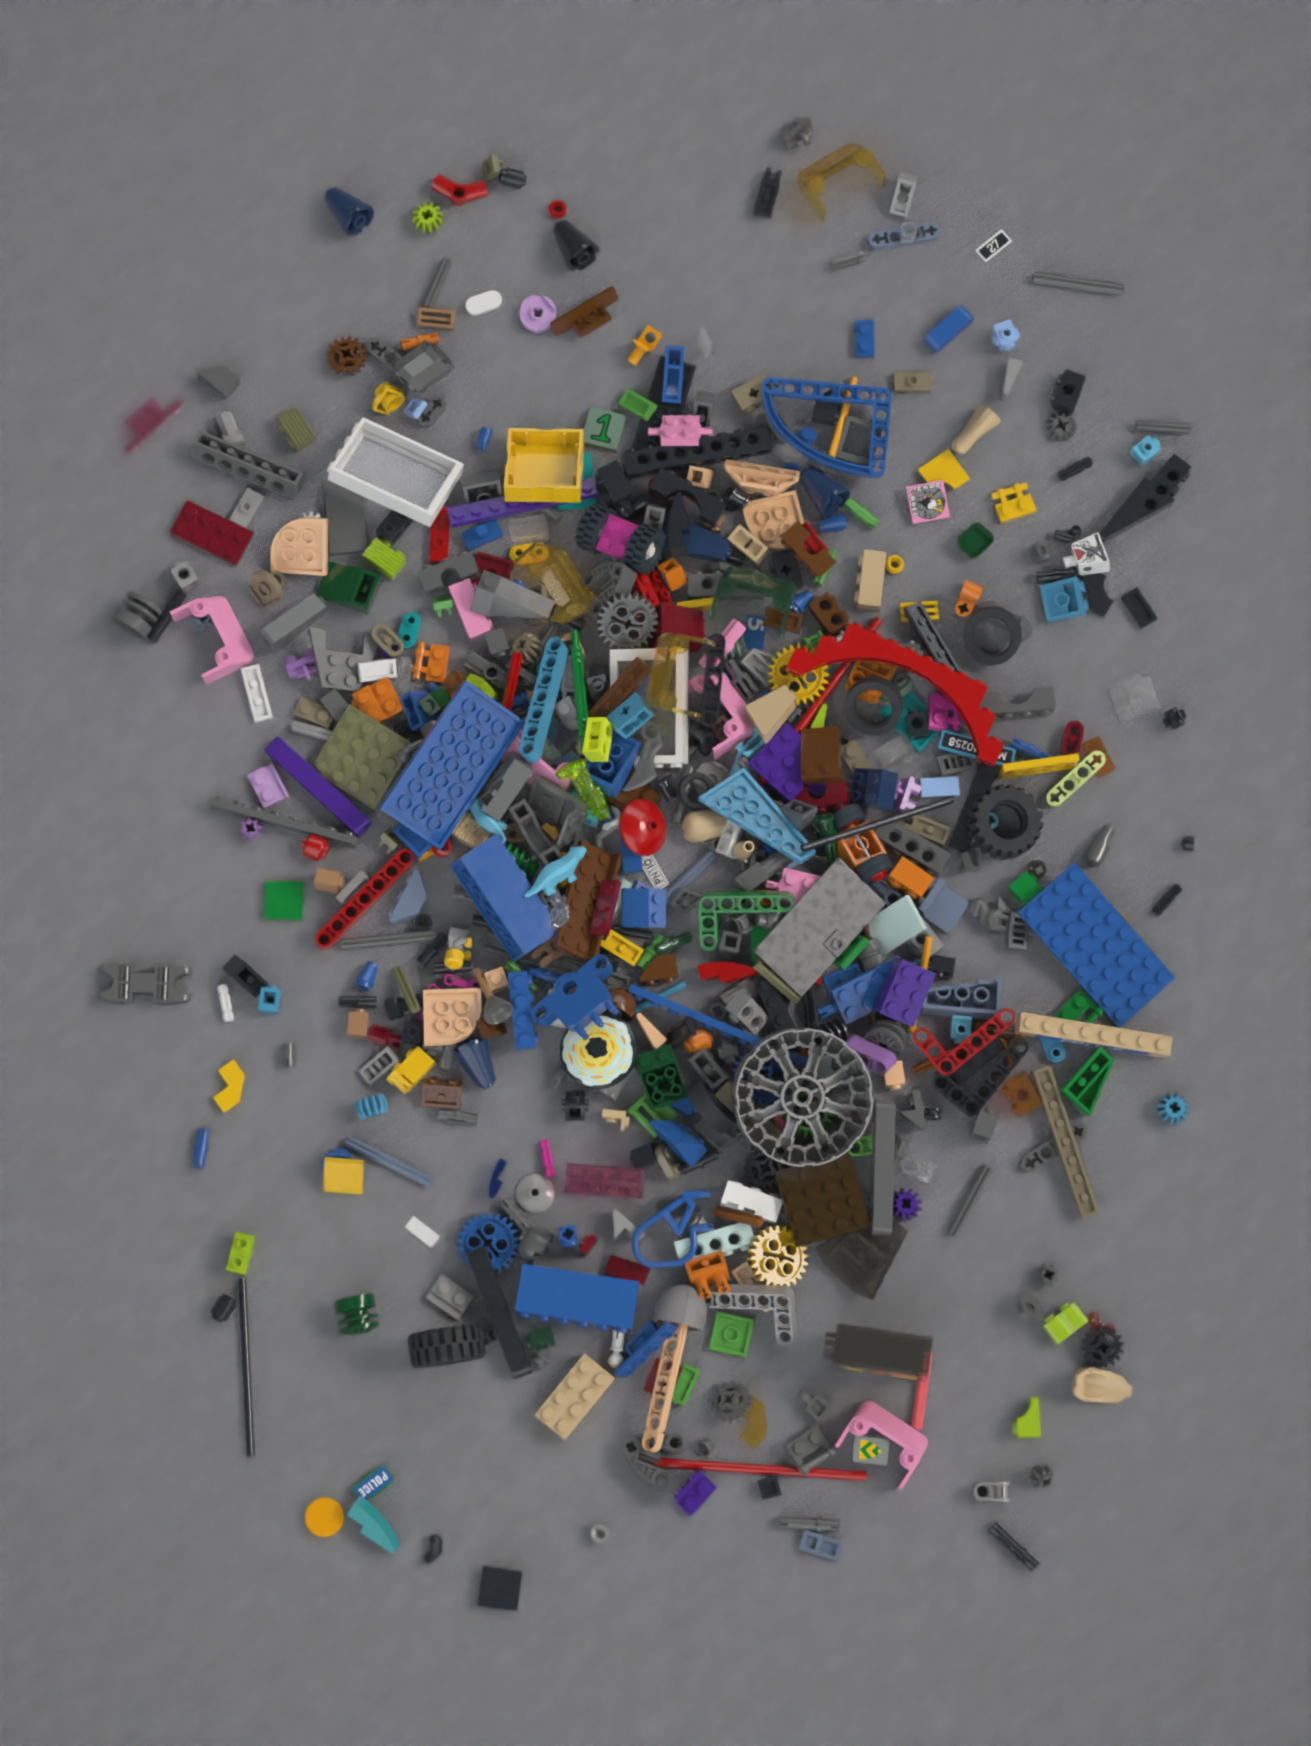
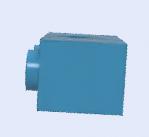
M635 692L612 711L607 718L615 731L627 739L650 720L654 713L647 701Z

